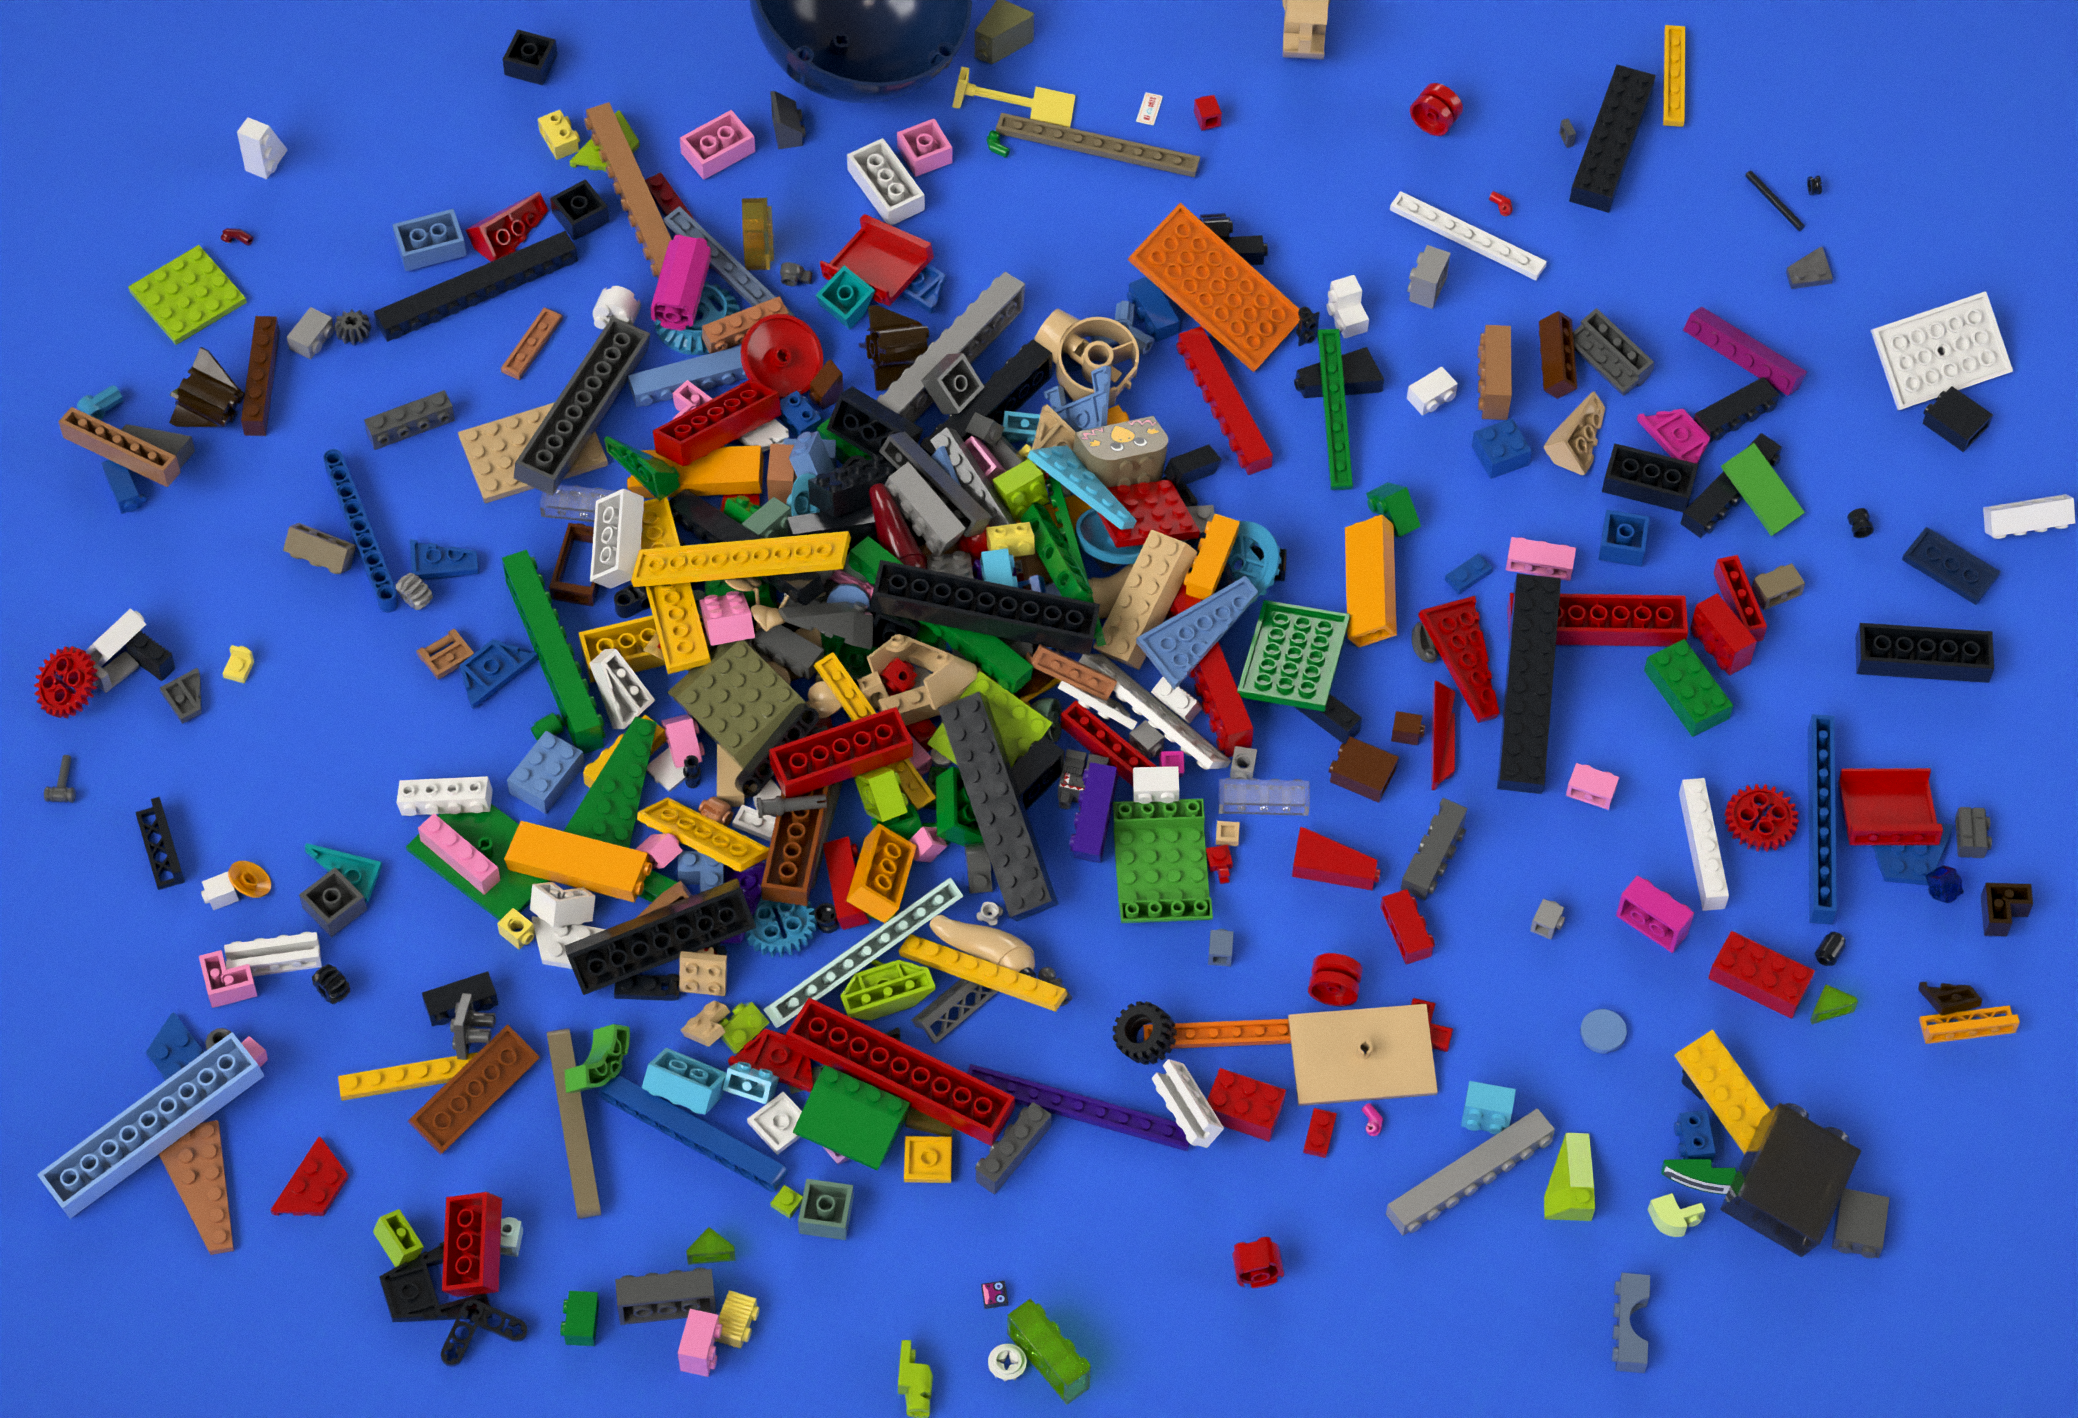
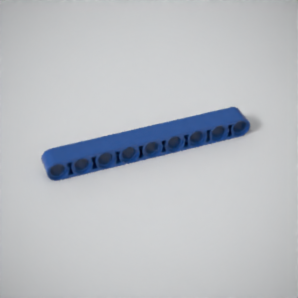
M330 449L325 452L323 459L331 486L353 542L357 545V552L379 608L383 612H393L398 608L399 604L390 573L341 451Z
M620 1075L610 1079L599 1092L600 1097L607 1103L768 1191L775 1192L788 1173L786 1167L664 1099L650 1094L647 1090L642 1089V1087Z

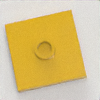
M905 1136L904 1182L951 1183L952 1137Z

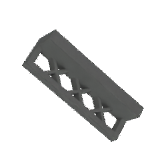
M961 978L911 1021L915 1027L924 1029L931 1042L936 1044L998 991L990 989L988 992L982 991V985ZM970 992L976 993L975 1003L971 1006L965 1005L966 995ZM953 1006L959 1007L958 1017L954 1020H949V1010ZM937 1020L942 1021L941 1031L935 1035L930 1026Z

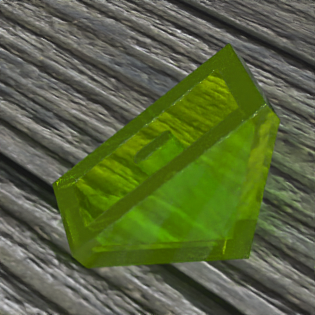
M1825 985L1814 1008L1810 1022L1811 1024H1816L1853 1013L1858 1000L1852 995Z
M710 1227L686 1250L688 1265L736 1261L734 1246Z

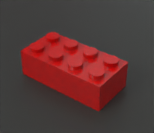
M1731 930L1711 967L1708 979L1792 1019L1811 984L1815 970Z
M489 1192L446 1197L443 1292L456 1297L499 1292L502 1198Z

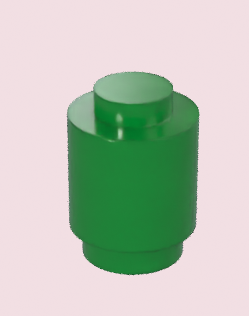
M551 712L536 721L530 730L538 741L545 731L555 736L562 733L565 723L559 714L555 715Z

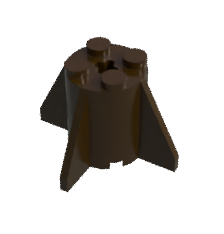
M878 305L868 306L870 328L867 331H870V335H866L865 342L859 343V347L866 349L867 358L873 360L874 364L870 365L874 369L875 390L881 391L886 390L892 382L897 381L902 376L904 370L910 368L915 363L917 357L927 351L929 330L927 326H922L916 320Z
M200 347L193 366L188 371L191 375L187 379L183 378L180 386L170 394V396L178 401L175 402L176 407L169 423L176 427H226L228 422L232 423L238 413L235 409L243 401L245 392L237 387L211 352Z

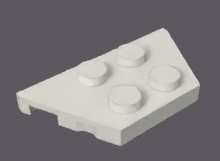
M1061 681L1058 689L1078 699V703L1088 709L1092 707L1098 710V715L1107 720L1112 718L1131 730L1137 724L1136 720L1130 718V713L1119 702L1110 697L1105 701L1064 681Z
M532 916L542 964L572 969L566 954L565 945L606 930L573 924L564 925L562 928H554L543 919Z

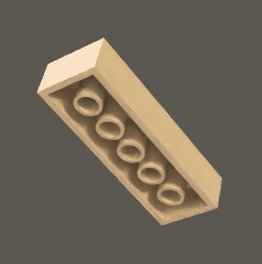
M1151 530L1102 628L1106 645L1098 647L1095 642L1093 648L1108 658L1140 670L1146 654L1136 643V638L1163 623L1197 551L1185 542Z

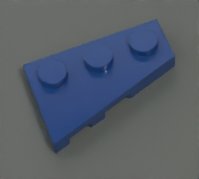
M410 539L412 573L420 579L479 574L477 551L452 546L444 548L437 546L435 543L422 544L418 543L417 540Z

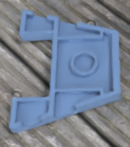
M1105 365L1091 371L1094 393L1067 405L1062 386H1056L1044 391L1045 398L1049 399L1052 405L1051 408L1075 432L1107 426L1111 366Z

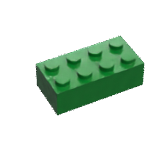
M1685 639L1647 657L1644 672L1692 737L1730 719L1733 704Z

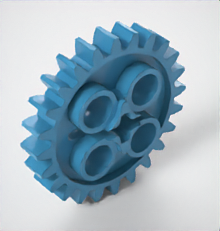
M761 896L760 902L753 914L756 928L747 931L744 935L745 939L748 940L749 946H754L755 951L761 949L762 955L767 954L769 951L773 958L777 952L782 958L784 952L787 951L791 956L792 949L795 948L800 952V945L808 946L807 939H813L812 932L816 931L815 924L817 923L814 915L815 910L812 908L810 901H808L807 906L762 900ZM774 908L777 909L781 924L784 928V932L787 937L785 939L782 937L778 922L776 921L775 914L773 912Z

